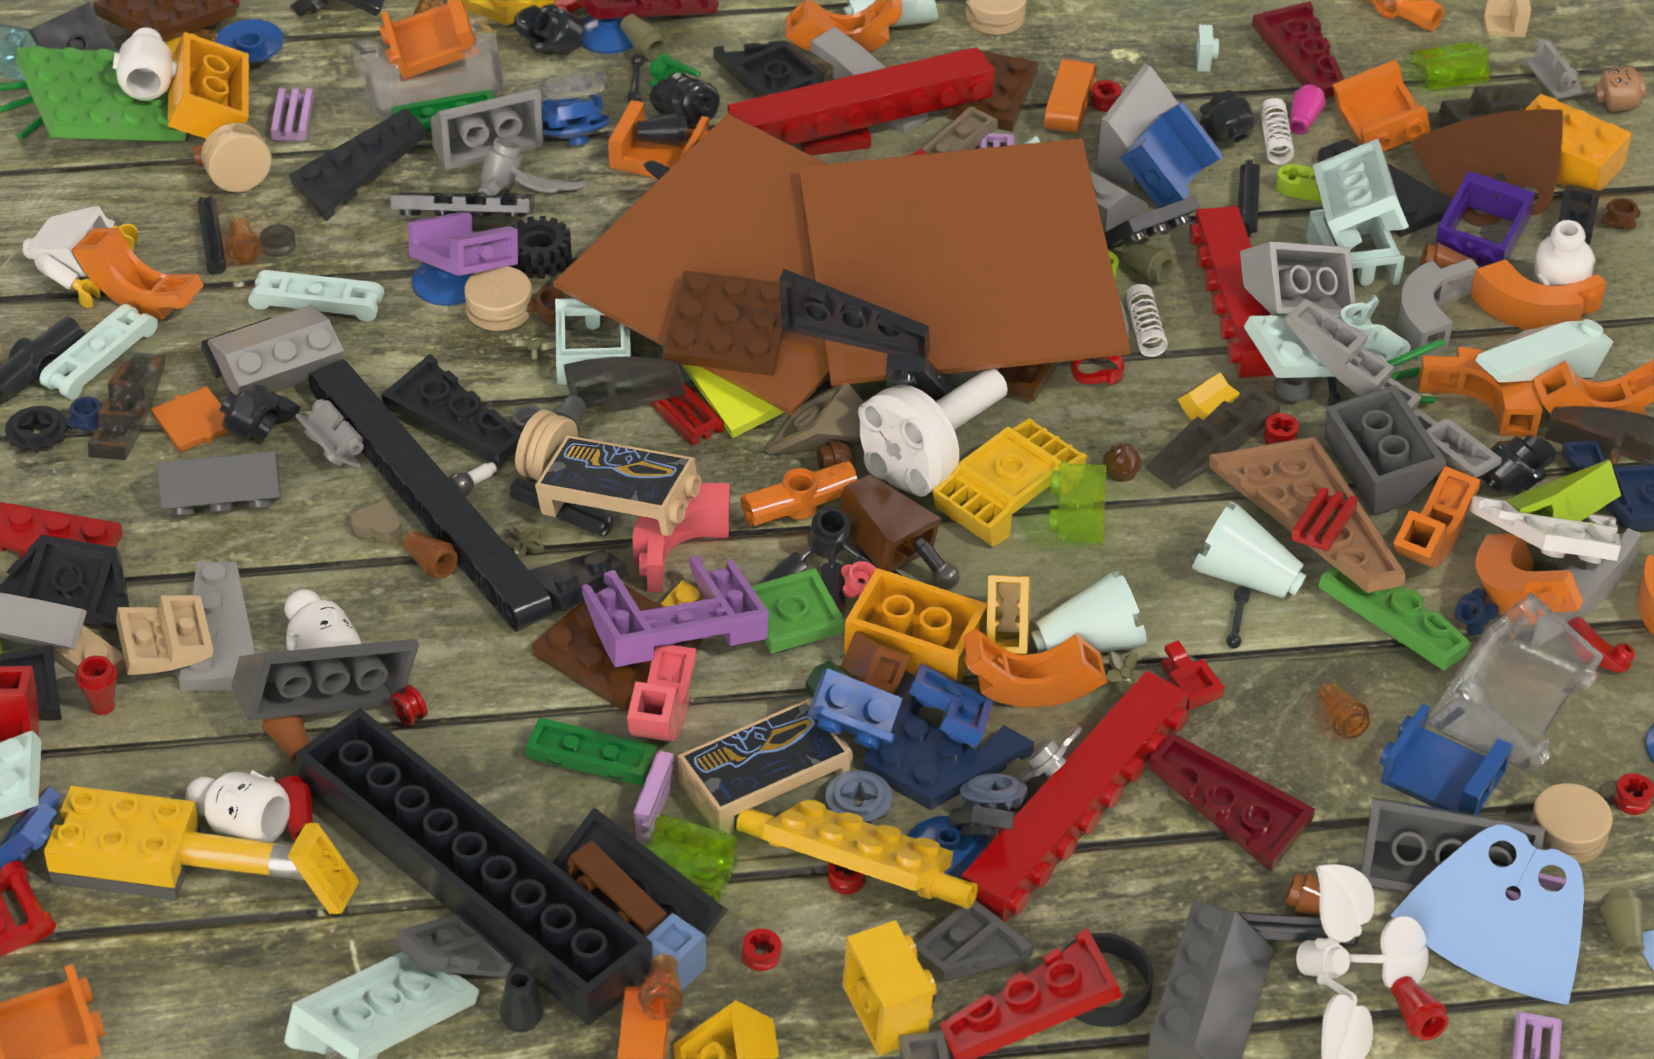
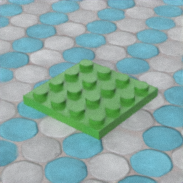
M33 46L31 48L17 47L16 62L51 138L185 142L187 133L168 126V90L161 97L147 101L131 98L122 91L117 82L116 69L113 68L114 53H119L118 51L99 49L97 51L79 50L71 47L65 49H49L41 46Z

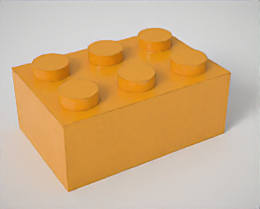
M184 32L172 55L173 62H177V70L175 76L172 77L168 90V126L180 132L190 133L207 139L214 130L230 123L246 124L249 118V54Z
M1540 94L1525 110H1563L1562 147L1556 184L1565 187L1567 184L1601 191L1625 165L1632 133L1619 128L1615 124L1591 116L1585 111L1577 110L1561 103L1555 98Z
M876 568L845 620L844 654H846L855 632H860L877 644L903 651L911 658L905 671L915 675L919 665L922 663L961 683L968 670L964 659L966 650L963 636L975 628L986 636L987 603Z

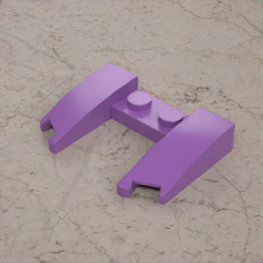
M689 557V567L704 600L640 611L615 570L604 573V583L608 587L596 594L591 586L587 584L582 586V595L595 629L615 667L654 660L655 646H669L676 642L698 638L707 639L723 634L729 646L767 639L769 612L733 559H727L726 570L716 569L714 571H707L702 564V557Z

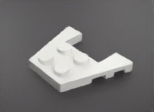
M1472 497L1470 512L1540 548L1541 553L1547 556L1564 558L1565 553L1578 555V558L1583 561L1600 564L1602 559L1615 561L1618 559L1621 543L1619 534H1617L1618 527L1615 525V517L1592 514L1582 521L1520 513L1504 500Z

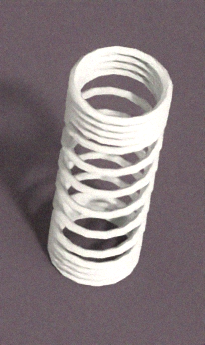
M1271 98L1261 104L1259 111L1267 158L1273 164L1282 165L1292 160L1294 148L1286 105L1278 98ZM1279 108L1283 110V112H1273L1265 116L1266 112L1270 109ZM1273 114H1280L1276 117H1269ZM1284 146L1288 147V148H1287L1286 150H1284V151H1274V150H1272V149L1275 148V147H1277V148L1284 147ZM1290 150V152L1283 157H1275L1270 153L1273 152L1280 154Z
M1137 284L1126 291L1125 301L1140 352L1144 356L1154 357L1166 350L1168 342L1162 328L1161 318L1158 315L1152 289L1148 285ZM1139 295H1149L1148 299L1131 303ZM1153 308L1151 312H1146L1141 315L1136 314L1138 311ZM1151 314L1155 315L1153 319H1147L1142 322L1138 321L1141 317ZM1152 321L1157 322L1155 325L1148 326L1146 328L1140 327L1142 324H1146ZM1154 337H1157V338H1158V339H1156V340H1154V341H1146V340H1148V339H1150V338H1154ZM1160 339L1163 340L1162 343L1155 348H1147L1143 346V343H1155Z

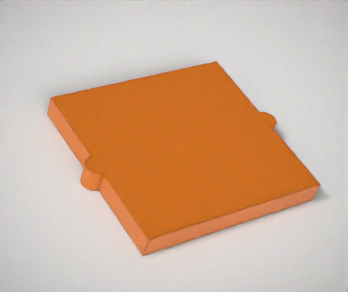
M207 386L183 396L177 395L175 399L151 408L152 416L179 452L202 443L209 444L212 442V439L229 433L222 427V419L225 415L219 411L222 405Z

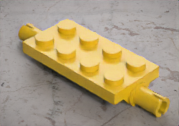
M803 800L776 817L750 808L740 812L737 819V831L769 841L771 846L780 849L786 847L912 891H917L918 896L927 899L934 897L969 909L974 904L977 896L978 885L976 883L944 873L951 867L953 851L940 847L937 841L928 838L915 839L901 834V830L889 825L876 826L864 822L863 818L857 814L837 813L825 809V805L818 801Z

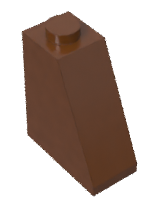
M871 474L846 485L841 494L842 504L840 510L850 520V534L876 568L891 572L919 558L920 556L912 543L921 536L934 547L941 521L940 517Z

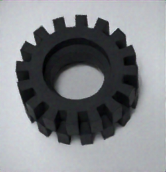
M534 216L527 217V223L521 219L517 221V227L511 226L518 229V264L511 265L510 267L516 268L523 273L526 272L528 278L533 279L534 274H538L539 279H545V274L549 273L551 277L557 276V270L562 273L566 270V265H570L572 258L571 234L569 228L566 229L565 223L561 222L558 224L557 219L553 217L550 221H546V216H540V220H534Z

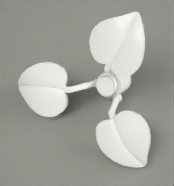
M1334 864L1320 865L1316 867L1320 883V917L1323 929L1329 938L1304 941L1298 948L1296 963L1302 974L1317 976L1318 984L1327 985L1339 993L1331 998L1325 1009L1322 1025L1321 1058L1364 1059L1371 1048L1373 1040L1371 1014L1366 1007L1356 1006V994L1332 978H1337L1346 973L1350 962L1383 963L1382 978L1387 987L1391 988L1396 980L1404 976L1412 977L1418 984L1423 978L1428 965L1427 938L1416 920L1407 916H1398L1389 920L1382 931L1380 944L1383 954H1349L1338 943L1348 942L1361 935L1360 925L1368 922L1373 915V889L1368 879L1354 868Z

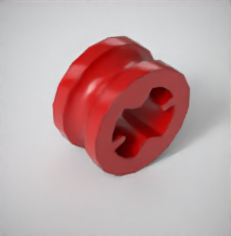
M1111 80L1095 82L1091 88L1090 103L1095 109L1108 112L1121 95V86Z
M1286 413L1270 415L1265 422L1264 441L1269 445L1297 440L1299 423L1296 418Z
M412 685L405 686L402 689V694L395 692L390 695L391 707L397 718L405 726L413 725L416 717L423 719L428 715L423 697Z
M1638 773L1625 774L1618 780L1613 796L1614 803L1624 813L1630 815L1644 814L1651 806L1654 796V785L1650 779Z
M828 862V884L835 892L853 894L863 888L865 874ZM841 870H849L851 876H845Z
M764 928L748 932L744 937L741 956L743 963L755 971H767L774 968L779 963L782 943L780 937L775 932ZM759 945L769 947L768 952L765 950L764 955L755 953V948L759 950Z

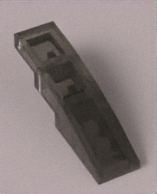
M1530 82L1475 87L1471 98L1442 100L1438 112H1427L1430 131L1432 132L1442 127L1479 116L1525 110L1540 93Z
M135 352L127 354L108 382L109 397L98 412L99 427L87 443L88 457L126 460L141 433L156 395L166 362L165 355Z
M1251 384L1231 404L1224 400L1204 420L1197 416L1146 465V469L1175 490L1210 469L1209 455L1235 451L1265 426V422L1270 415L1280 413L1279 403Z

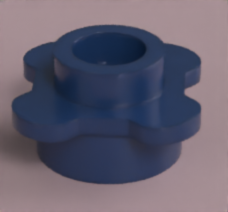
M91 396L77 398L70 405L71 417L66 419L67 427L72 430L77 428L84 431L100 430L103 427V416L108 413L107 405L100 403L98 399Z
M1480 588L1474 589L1471 593L1461 597L1455 610L1456 618L1467 625V631L1472 635L1481 634L1483 626L1490 620L1495 619L1499 613L1498 606L1490 603L1486 598V591ZM1479 609V613L1475 615L1476 610Z

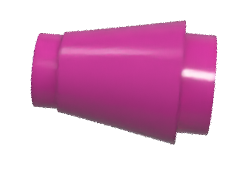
M1307 84L1294 92L1289 120V128L1293 133L1299 135L1306 134L1326 105L1325 95L1319 87Z

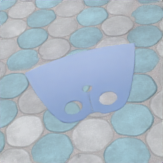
M1502 824L1489 827L1468 840L1434 869L1390 915L1392 918L1407 916L1416 920L1427 938L1426 946L1453 964L1488 982L1537 999L1563 1005L1569 1004L1580 948L1584 884L1578 862L1557 849H1536V847L1530 844L1528 837L1524 833ZM1504 840L1515 847L1517 856L1513 864L1508 867H1499L1491 862L1488 852L1493 843ZM1547 865L1559 866L1566 874L1564 887L1555 892L1542 888L1538 881L1540 870ZM1517 886L1520 889L1521 896L1518 900L1512 901L1506 897L1505 892L1508 887Z

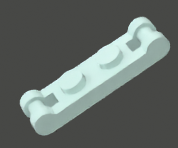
M263 270L259 272L256 278V287L251 290L248 301L253 308L258 310H265L269 306L301 309L312 305L321 312L356 315L361 321L371 322L376 318L378 304L381 303L385 291L380 284L375 282Z
M128 304L121 305L47 365L40 374V384L51 390L59 389L60 394L70 400L76 399L86 383L143 336L146 338L152 336L157 329V319L147 313L138 314V310Z

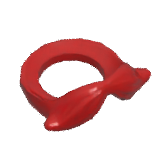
M1121 355L1103 357L1114 362L1118 369H1101L1093 373H1082L1078 370V367L1085 359L1073 360L1071 372L1073 378L1084 385L1098 383L1113 385L1121 382L1123 379L1125 364Z

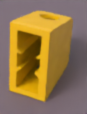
M988 575L987 637L1009 652L1027 654L1030 627L1031 579L1029 576ZM1002 637H1014L1015 639H1004Z

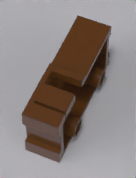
M592 840L570 855L567 863L570 866L568 875L642 935L647 937L665 920L667 913Z

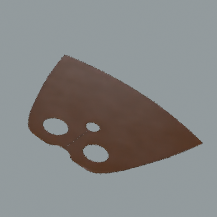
M1519 110L1479 116L1434 130L1410 141V144L1429 176L1448 199L1453 200L1468 171L1492 179L1495 174L1502 173L1506 177L1504 183L1520 188L1530 186L1537 190L1538 199L1533 204L1531 216L1539 215L1548 208L1555 191L1562 147L1563 110ZM1467 207L1463 215L1464 219L1476 226L1495 224L1502 219L1492 214H1479L1470 207Z

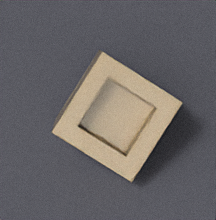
M1486 0L1483 14L1486 35L1526 38L1531 15L1529 0Z

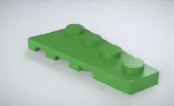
M1335 567L1321 575L1318 585L1320 589L1440 669L1446 670L1467 655L1471 642L1438 611L1430 612L1423 606L1424 598L1415 589L1408 591L1405 587L1400 586L1381 591L1366 592Z

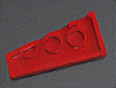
M0 502V551L12 550L19 553L20 559L27 554L28 548L41 534L117 547L123 535L121 523Z
M1088 927L1075 935L1077 942L1062 952L1055 948L1043 956L1044 963L1027 975L1020 971L1008 979L1005 989L995 996L985 994L939 1024L953 1059L979 1058L1122 998L1119 985Z

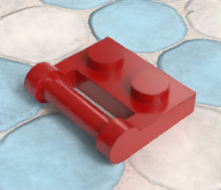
M21 861L9 862L0 871V957L50 936L56 929V924L51 914L42 909L28 882L29 873ZM13 890L28 918L27 923L18 927L1 894Z

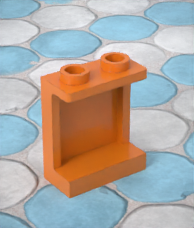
M447 0L448 3L396 22L392 21L388 11L381 12L384 25L379 26V30L385 45H390L391 47L385 50L391 68L398 67L403 80L480 53L463 0Z
M1396 60L1332 84L1337 109L1359 145L1378 138L1384 152L1431 132L1427 110L1423 105H1417L1403 83L1401 68Z
M631 100L608 140L609 168L650 177L654 176L644 168V163L653 160L672 168L710 131L709 117L702 116L695 129L687 128V143H679V147L638 142L637 121L646 120L644 102Z
M73 964L64 966L67 977L65 982L0 1002V1059H94L101 1056L97 1038L105 1036L103 1024L98 1010L89 1012L87 1004L94 1002L87 977L78 979Z

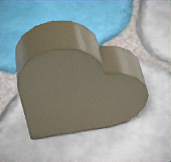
M387 499L361 508L351 516L352 532L357 537L367 539L373 537L380 542H392L401 535V520Z

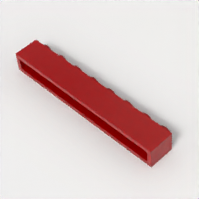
M973 47L728 104L727 114L792 145L990 98L993 93L995 69L979 48Z
M1146 670L1071 753L1066 762L1052 774L1015 815L1012 829L1001 831L962 874V880L978 885L975 900L1004 923L1013 914L1019 915L1026 907L1031 893L1037 887L1043 888L1052 876L1054 867L1060 860L1066 861L1070 858L1081 836L1084 833L1089 835L1095 829L1103 811L1107 807L1112 809L1117 804L1125 786L1129 782L1135 783L1139 779L1146 762L1166 738L1174 731L1178 733L1183 729L1189 717V711L1186 710L1188 692Z

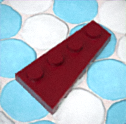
M575 0L594 19L625 18L629 14H635L637 17L716 13L719 4L717 0Z
M1308 1L1253 15L1252 27L1302 86L1309 84L1319 87L1324 92L1325 99L1334 97L1332 84L1345 79L1336 58L1331 56L1329 52L1330 44L1327 38H1323L1321 23L1313 14L1314 7L1312 2Z
M1171 733L1150 757L1149 769L1270 872L1314 818L1315 808L1174 733Z

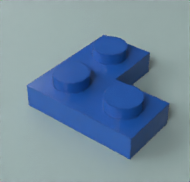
M921 663L913 677L908 693L915 696L916 700L924 706L930 708L937 707L945 711L939 729L946 732L949 738L961 744L968 743L977 748L984 735L993 700Z
M48 786L39 794L37 806L24 810V814H21L0 842V871L5 864L13 860L22 862L32 849L37 850L52 833L53 830L49 826L58 815L53 808L62 798V795L51 786Z

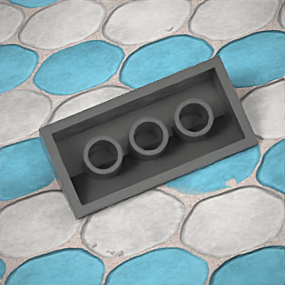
M417 639L239 656L231 688L248 721L391 706L390 695L395 692L402 694V689L407 686L419 642Z
M1372 797L1361 873L1368 879L1371 886L1412 892L1456 850L1489 827L1502 824L1510 826L1524 833L1528 837L1530 844L1540 850L1543 847L1545 828L1536 824ZM1504 840L1493 843L1488 852L1491 862L1506 865L1505 867L1513 864L1517 856L1515 847ZM1510 886L1506 889L1521 893L1517 886Z
M1193 900L1151 1030L1146 1059H1242L1274 949L1236 911Z

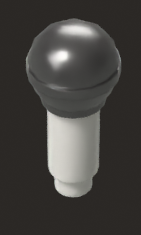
M493 462L484 463L469 472L453 473L449 479L467 497L475 485L492 477L493 473L497 471V467Z

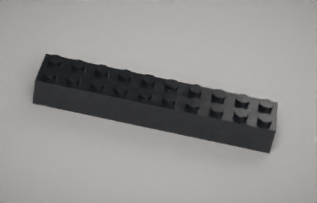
M357 709L296 752L299 777H302L304 782L311 787V795L451 912L454 914L460 912L516 961V966L528 971L534 981L588 1026L624 998L626 986H639L653 975L652 942L363 709Z

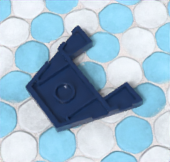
M1597 440L1564 442L1562 456L1576 472L1605 461ZM1654 465L1613 467L1621 496L1607 504L1606 507L1626 530L1627 528L1632 530L1654 529Z
M905 671L894 694L902 698L891 733L895 735L892 744L879 745L878 749L868 748L863 760V771L877 774L892 789L932 810L958 796L961 786L972 778L984 774H998L1004 771L1006 764L1019 757L1021 760H1024L1031 756L1034 750V741L1003 725L980 750L968 744L955 742L948 737L946 732L915 715L924 705L919 703L915 696L908 693L914 675Z

